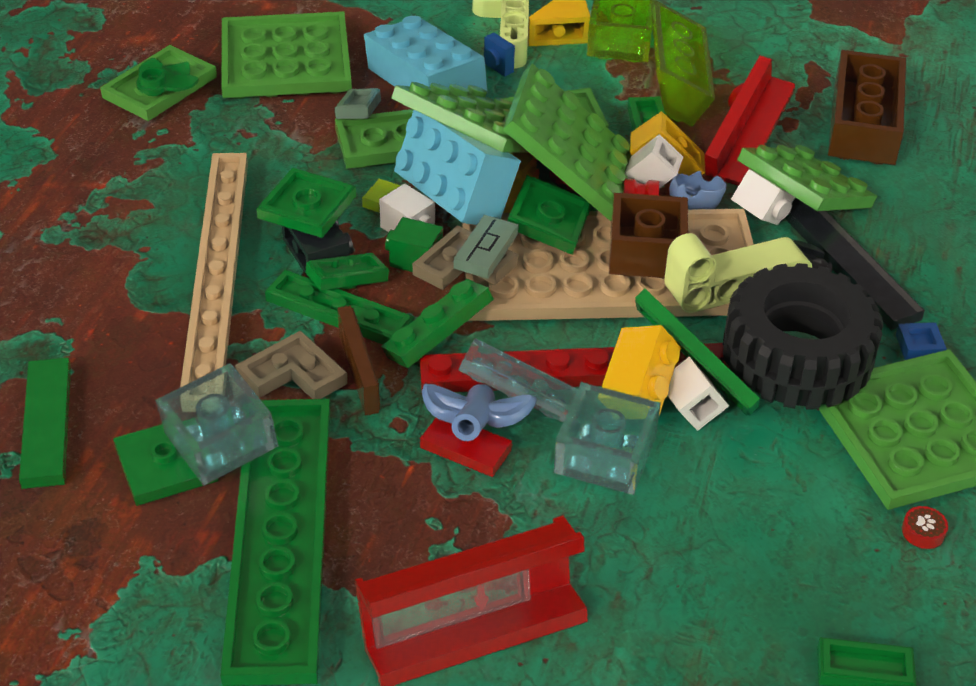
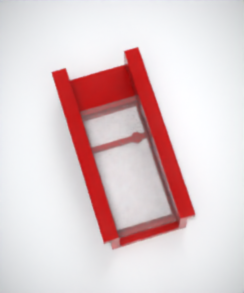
M564 515L553 518V523L367 581H363L362 577L355 579L364 647L378 676L379 685L394 686L588 622L587 607L570 584L569 556L585 552L584 536L582 533H576Z

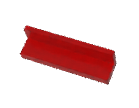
M759 55L705 153V175L713 178L719 176L725 182L739 186L750 169L737 160L742 148H758L759 145H766L795 91L794 83L772 77V59Z

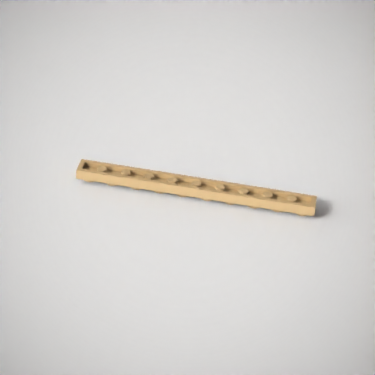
M212 153L179 392L181 410L221 409L248 169L247 153Z

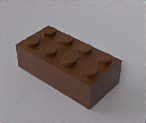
M841 50L834 85L828 156L838 157L843 160L854 159L869 161L874 164L896 165L904 133L906 58Z

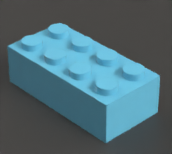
M419 16L405 17L402 22L393 25H380L374 31L364 34L368 69L394 87L395 85L410 86L411 82H417L430 87L431 83L440 84L448 88L450 84H455L466 89L468 85H473L487 91L484 56Z
M413 110L412 116L407 122L406 135L401 150L396 156L394 171L460 222L477 225L483 215L501 219L521 160L509 152L498 151Z

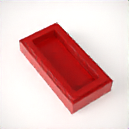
M435 418L420 437V448L493 477L512 451V440L482 429L474 440L463 441L454 435L452 423Z

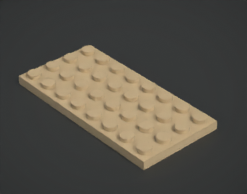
M744 209L688 210V233L695 234L711 255L754 245ZM589 211L573 255L518 233L508 249L518 254L517 266L496 285L465 272V280L469 279L488 287L494 298L492 302L468 321L644 317L637 310L635 297L644 288L675 317L727 316L729 303L688 313L681 308L662 278L609 274L611 221L599 211ZM503 213L501 220L507 221L510 213ZM462 223V227L471 232L477 226Z

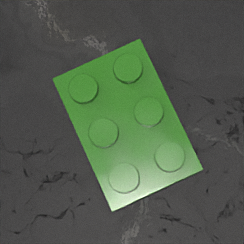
M169 45L101 86L102 98L150 121L217 77L216 66ZM150 58L158 59L163 66L188 61L190 64V75L196 76L199 79V82L190 89L176 92L164 91L158 96H148L141 93L136 85V80L139 77V66Z

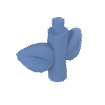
M424 384L422 389V398L428 411L439 420L452 423L454 435L463 441L474 440L486 424L500 428L518 423L532 411L537 401L536 396L529 394L495 400L493 390L486 384L473 386L469 390L467 397L434 384Z

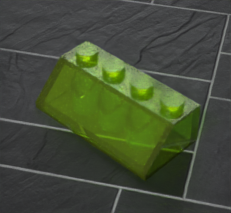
M653 0L651 12L656 74L664 110L673 120L677 122L682 121L693 126L715 99L706 27L663 3Z

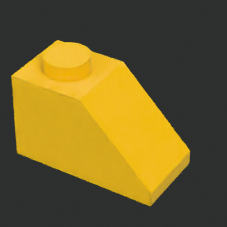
M552 0L529 16L528 46L589 43L591 16L586 0Z
M662 111L631 132V156L660 134L683 156L678 174L683 173L690 176L697 171H701L702 175L705 173L704 152Z

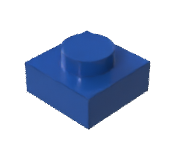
M494 32L485 36V64L504 77L513 73L515 45Z
M936 323L898 324L896 338L905 360L947 350Z

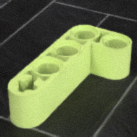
M472 0V11L475 15L501 18L500 36L515 45L514 69L526 65L529 0Z
M686 233L677 237L668 249L664 281L666 287L685 312L693 313L730 303V298L733 292L738 289L739 284L749 276L753 277V274L764 268L772 270L775 265L787 264L788 267H794L797 263L808 264V267L812 268V264L793 240L788 237L711 255L695 234Z

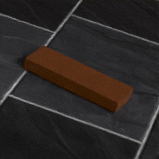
M351 305L337 308L339 337L364 414L366 416L379 413V383L354 309L351 308Z

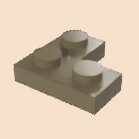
M457 225L412 263L413 275L443 290L463 272L454 269V257L472 232ZM507 250L489 279L480 278L496 285L517 266L518 254Z
M302 331L296 332L235 365L237 377L259 398L291 380L312 399H322L348 384L347 372Z

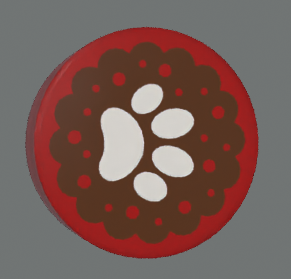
M927 506L911 508L906 513L902 524V533L905 539L912 545L923 549L939 547L944 542L948 531V521L945 516L938 510Z

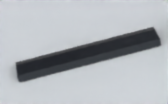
M796 197L794 198L791 211L785 217L787 222L807 243L820 248L825 253L824 260L828 264L831 262L832 269L837 274L842 273L848 276L852 284L858 283L868 293L867 297L873 298L879 308L883 322L891 331L897 329L898 324L915 323L922 320L925 310L827 211H816Z

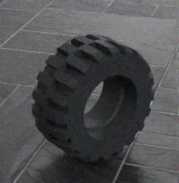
M797 263L794 267H788L787 264L775 265L772 270L764 268L753 274V277L749 276L740 283L738 289L733 292L730 298L722 343L724 346V360L728 364L729 369L739 379H742L753 392L760 393L761 398L765 401L773 403L775 400L784 403L783 407L795 409L796 405L805 406L806 410L818 409L823 404H826L827 407L835 406L842 403L843 398L848 400L858 394L860 389L865 387L870 380L882 337V316L873 298L867 297L868 293L858 283L852 284L850 278L842 273L836 275L831 273L829 268L819 266L816 269L802 263ZM783 331L802 332L819 339L798 338Z

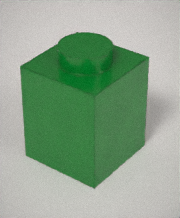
M402 217L394 230L391 229L386 237L385 249L389 251L390 267L413 272L412 263L443 238V227Z

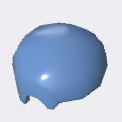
M697 171L690 176L683 173L677 174L670 183L669 191L672 197H687L688 210L715 209L726 191L727 184L719 176H715L711 181H706L702 177V172Z

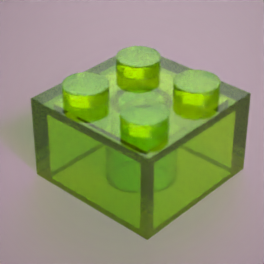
M594 0L589 21L587 56L598 59H622L634 63L640 61L649 62L656 0Z

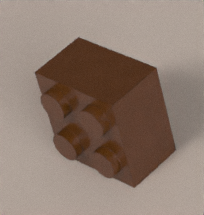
M614 193L610 232L609 274L665 279L668 249L677 237L688 233V198Z

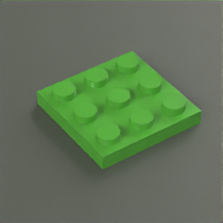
M759 145L758 148H742L737 159L816 211L872 208L877 198V195L867 190L868 185L865 182L854 177L848 178L840 173L841 168L828 161L821 162L814 157V151L802 145H796L795 148H789L784 145H778L777 148H770L765 145Z

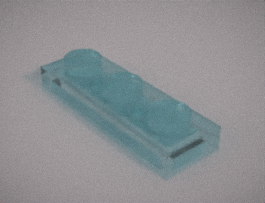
M476 338L458 369L469 375L473 380L485 383L505 393L509 398L527 394L536 396L535 409L541 411L545 416L557 419L565 424L569 422L582 391Z

